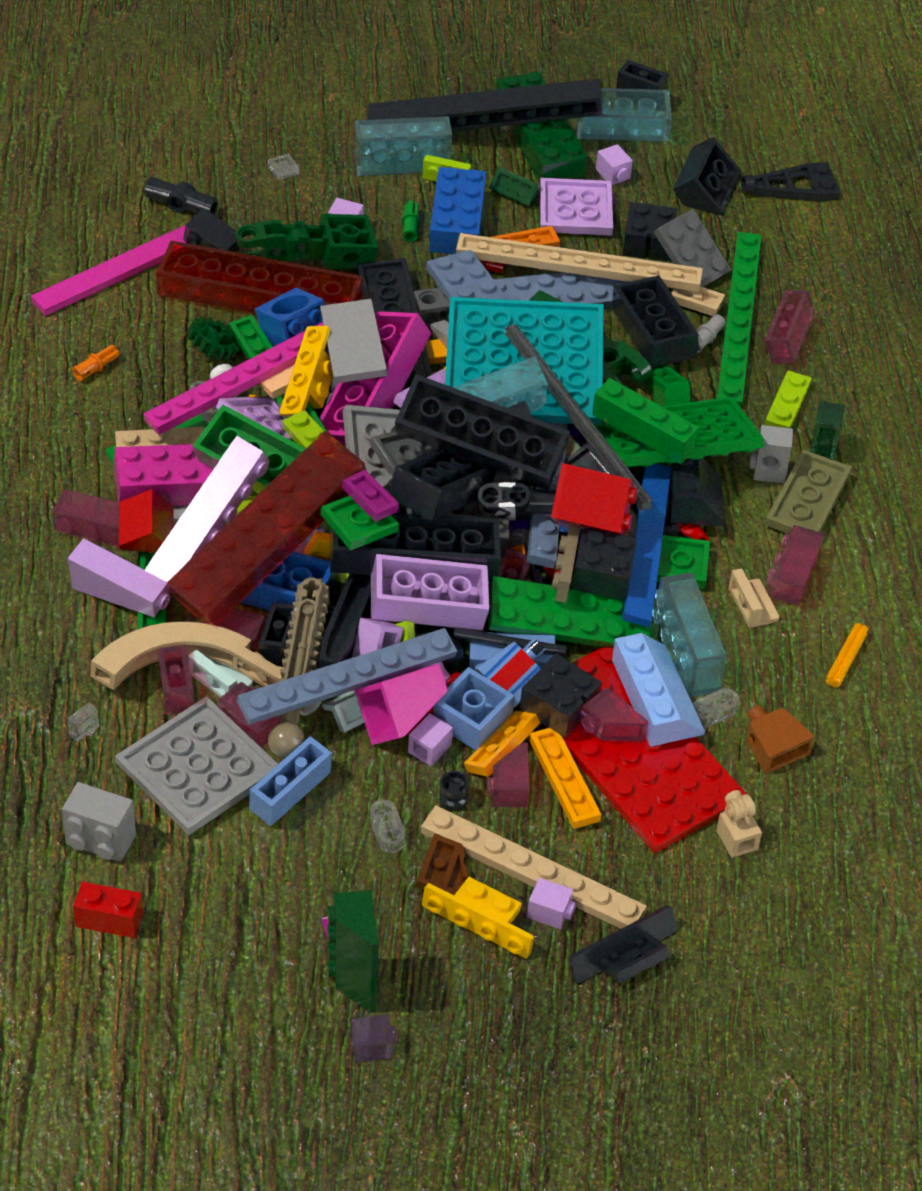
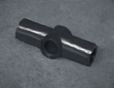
M150 177L144 189L145 197L167 203L168 207L176 213H183L185 210L198 213L204 208L211 214H216L218 198L197 192L188 182L182 181L175 185Z

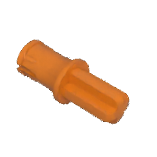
M110 345L97 354L91 353L85 361L72 367V373L81 382L93 373L103 371V367L115 360L120 355V352L115 345Z

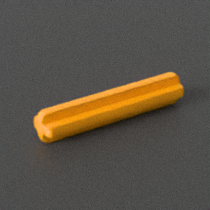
M856 623L853 626L827 675L826 683L828 685H832L834 688L841 685L867 636L868 627L866 625Z

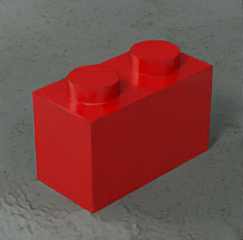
M82 881L73 904L75 927L135 938L143 915L142 895L140 892Z

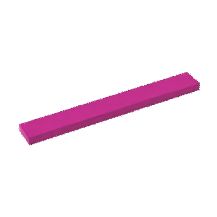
M185 225L31 295L32 303L46 316L191 249L183 240Z

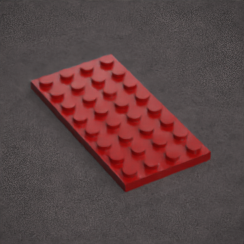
M602 647L572 662L602 681L599 704L585 719L581 718V723L566 738L563 736L562 738L573 760L655 854L719 819L720 813L725 811V796L728 793L739 790L742 795H745L746 792L696 737L650 747L612 661L614 647Z

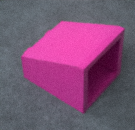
M439 663L354 690L371 744L374 745L404 737L448 691L446 677Z

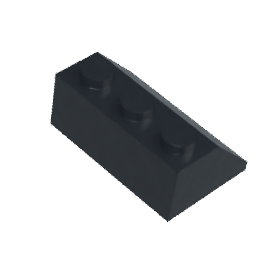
M712 137L692 147L672 190L686 207L720 215L725 209L741 169L715 137Z
M688 458L682 464L678 462L671 463L669 483L671 523L724 526L722 477L703 458L698 460Z

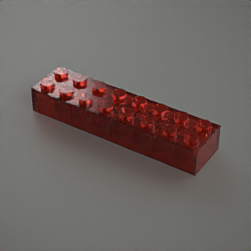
M172 240L156 272L157 295L250 313H256L255 308L294 288L301 289L323 299L325 305L358 301L363 298V276Z
M324 431L166 582L173 597L204 624L217 626L325 521L321 516V506L349 496L342 488L343 480L366 470L365 463L327 431Z

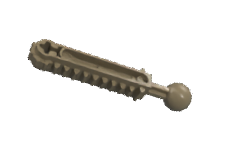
M307 578L297 585V592L295 593L296 602H293L294 611L291 612L292 621H289L291 630L287 632L289 639L286 640L285 659H282L283 669H280L282 678L278 682L318 669L317 662L320 659L318 652H321L320 643L323 638L322 633L325 631L323 624L326 623L325 614H328L327 605L330 603L329 587L320 578ZM305 707L282 714L281 723L271 729L268 735V746L277 757L285 759L305 741L304 734L298 727L300 711H305Z

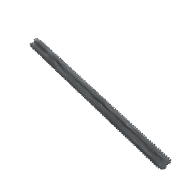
M517 324L507 326L505 328L507 330L505 335L575 424L576 428H578L613 475L628 478L634 482V487L637 488L635 504L639 510L644 511L652 508L651 497L645 492L636 478L632 476L633 474L627 469L628 467L620 460L621 458L615 453L596 426L592 424L593 422L589 417L585 415L586 413L577 404L572 395L568 393L569 391L558 380L559 378L552 369L548 367L549 365L540 356L526 335L522 333Z

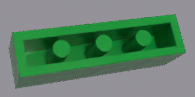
M609 378L595 393L593 416L679 464H682L696 448L698 426L615 380Z

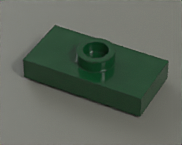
M499 166L489 186V189L529 207H532L541 188V185Z

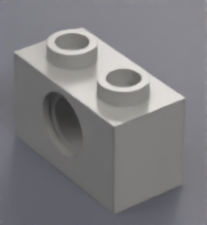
M761 425L760 433L764 437V448L755 449L756 454L751 453L749 469H754L753 480L785 484L792 449L793 429Z

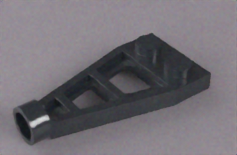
M828 162L802 164L757 176L742 175L741 190L743 194L808 201L839 200L840 196L839 188ZM807 177L811 188H796L792 183V179ZM783 180L785 188L770 186V182Z

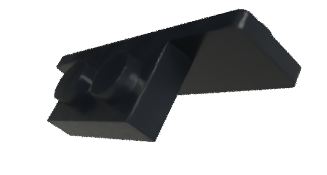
M665 905L570 955L568 960L573 980L576 983H580L603 971L617 983H621L670 957L668 947L660 942V940L677 931L673 908Z

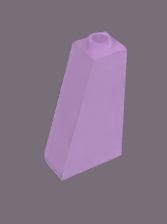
M84 538L68 557L72 588L77 591L155 617L160 609H165L170 601L167 581Z

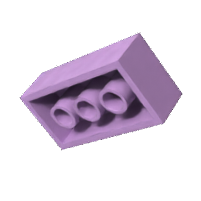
M376 554L371 573V619L394 622L409 621L414 622V624L483 630L489 612L487 565Z

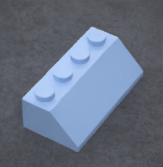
M643 633L616 638L612 661L650 747L704 735L705 730L666 646Z

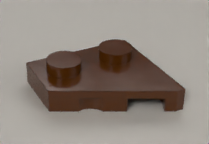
M434 833L415 887L424 890L425 886L430 883L455 895L469 877L467 866L463 861L465 857L463 845Z

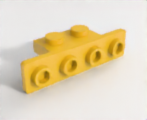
M327 325L309 326L305 330L279 411L282 417H291L304 411L308 402L314 409L323 408L333 377L330 356L324 350L331 331Z
M471 877L466 879L455 895L430 883L425 886L422 906L480 935L486 940H490L508 949L511 953L525 959L530 956L534 936L511 924L520 912L521 902Z

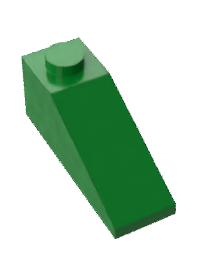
M667 365L651 368L652 376L644 382L656 404L667 406L690 402L689 381Z

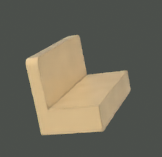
M742 568L732 570L729 590L748 627L753 628L778 622L779 614L761 580L758 578L748 580Z

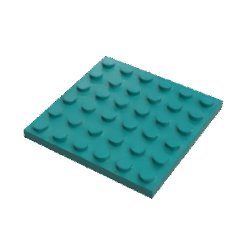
M450 297L445 385L506 408L525 400L533 418L547 423L574 424L505 335L507 332L505 328L507 326L517 324L522 333L526 335L540 356L549 365L548 367L559 378L558 380L569 391L568 393L572 395L577 404L586 413L585 415L593 422L592 424H602V420L593 416L592 412L594 395L603 385V304Z

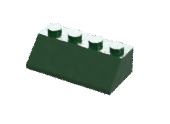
M372 891L333 893V906L327 907L329 923L327 924L328 976L334 977L335 987L339 992L368 1012H376L379 943Z

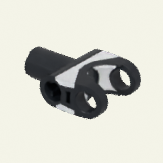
M488 483L482 486L478 492L479 510L482 516L509 518V520H523L529 514H552L556 490H529L522 483ZM491 489L497 492L485 495V497L482 498L483 493L487 490ZM489 500L495 501L493 503H487V501ZM484 508L490 510H497V512L490 514L487 513L484 510Z

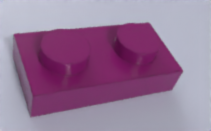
M366 470L343 480L342 488L375 522L398 512L399 503Z

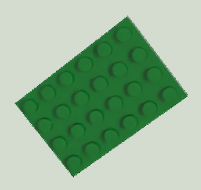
M733 397L662 406L699 427L696 448L686 459L698 460L709 455L726 456L731 452H752L755 449L764 448V437ZM602 421L601 425H594L626 467H648L653 465V463L676 462Z

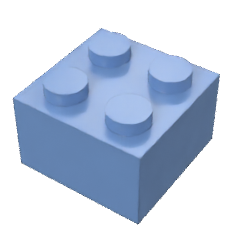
M468 667L447 688L448 691L433 706V715L445 720L453 727L452 736L477 750L513 713L515 695Z

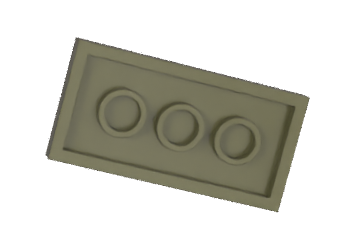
M802 450L766 517L765 525L815 543L850 476L852 467Z

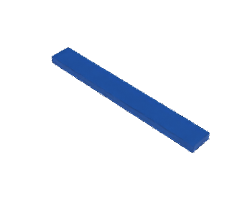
M656 463L643 467L641 486L651 497V505L653 506L644 511H640L639 508L637 510L634 538H637L622 616L624 621L649 627L652 621L671 476L670 467Z

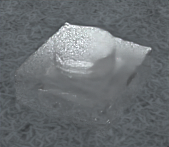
M90 702L67 718L69 735L76 742H79L85 736L93 734L99 727L98 710Z

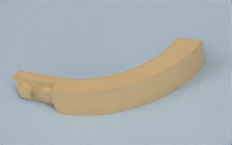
M169 622L135 630L109 644L91 660L90 677L115 690L124 679L140 668L165 659L188 657L196 649L211 661L226 665L263 687L277 683L282 678L280 669H283V667L276 666L265 660L261 654L250 651L251 640L234 631L197 622Z

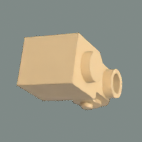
M739 790L732 791L725 796L726 808L719 815L716 830L731 858L758 850L762 835L760 828L753 818L756 814V805L748 794L742 795Z

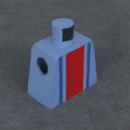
M535 638L523 649L514 641L480 664L476 669L484 677L515 695L514 707H516L521 700L522 687L541 669L534 661L546 649Z

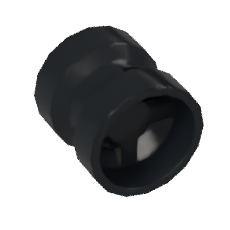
M449 771L440 779L439 802L448 811H460L468 803L469 779L464 773Z

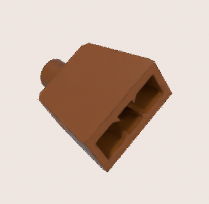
M757 705L748 712L751 722L749 723L746 739L765 774L811 754L815 736L787 710L779 708L767 714L761 705Z

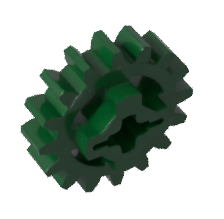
M202 316L199 320L195 318L187 331L189 334L187 338L193 341L192 346L199 347V352H204L210 358L216 356L221 361L223 357L226 361H229L230 358L235 359L241 348L233 336V332L229 330V325H225L220 320L215 322L211 317H208L207 320Z

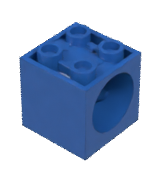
M294 288L255 308L260 328L271 345L275 347L304 332L307 327L316 326L323 322L320 306L325 304L323 299L301 289Z

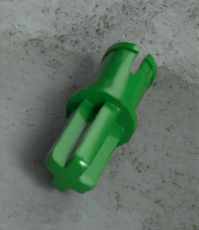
M409 200L405 204V212L401 221L403 225L402 236L407 242L417 240V231L421 220L418 216L419 204L414 203L413 200Z

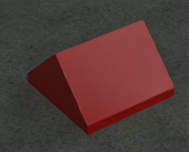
M153 489L120 501L118 549L157 553L174 528V508Z

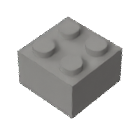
M77 782L62 808L66 844L76 850H85L97 854L106 860L112 859L121 862L136 836L133 800Z

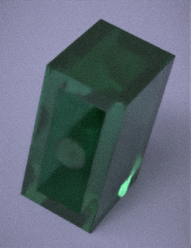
M819 401L809 452L835 460L845 405Z

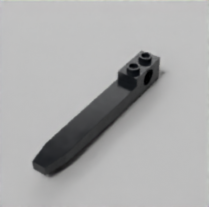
M349 574L322 638L320 668L342 662L350 654L356 640L360 618L366 617L371 606V575Z

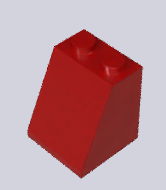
M562 463L551 518L562 527L569 528L570 525L580 527V530L585 527L625 535V530L629 531L631 527L632 515L629 514L630 505L636 502L637 488L634 487L635 484L631 479Z

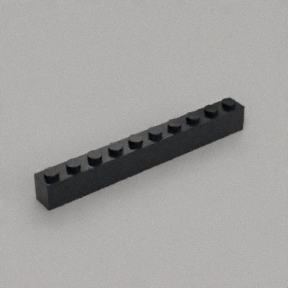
M600 78L372 103L369 104L368 127L372 140L601 116L603 115V95Z

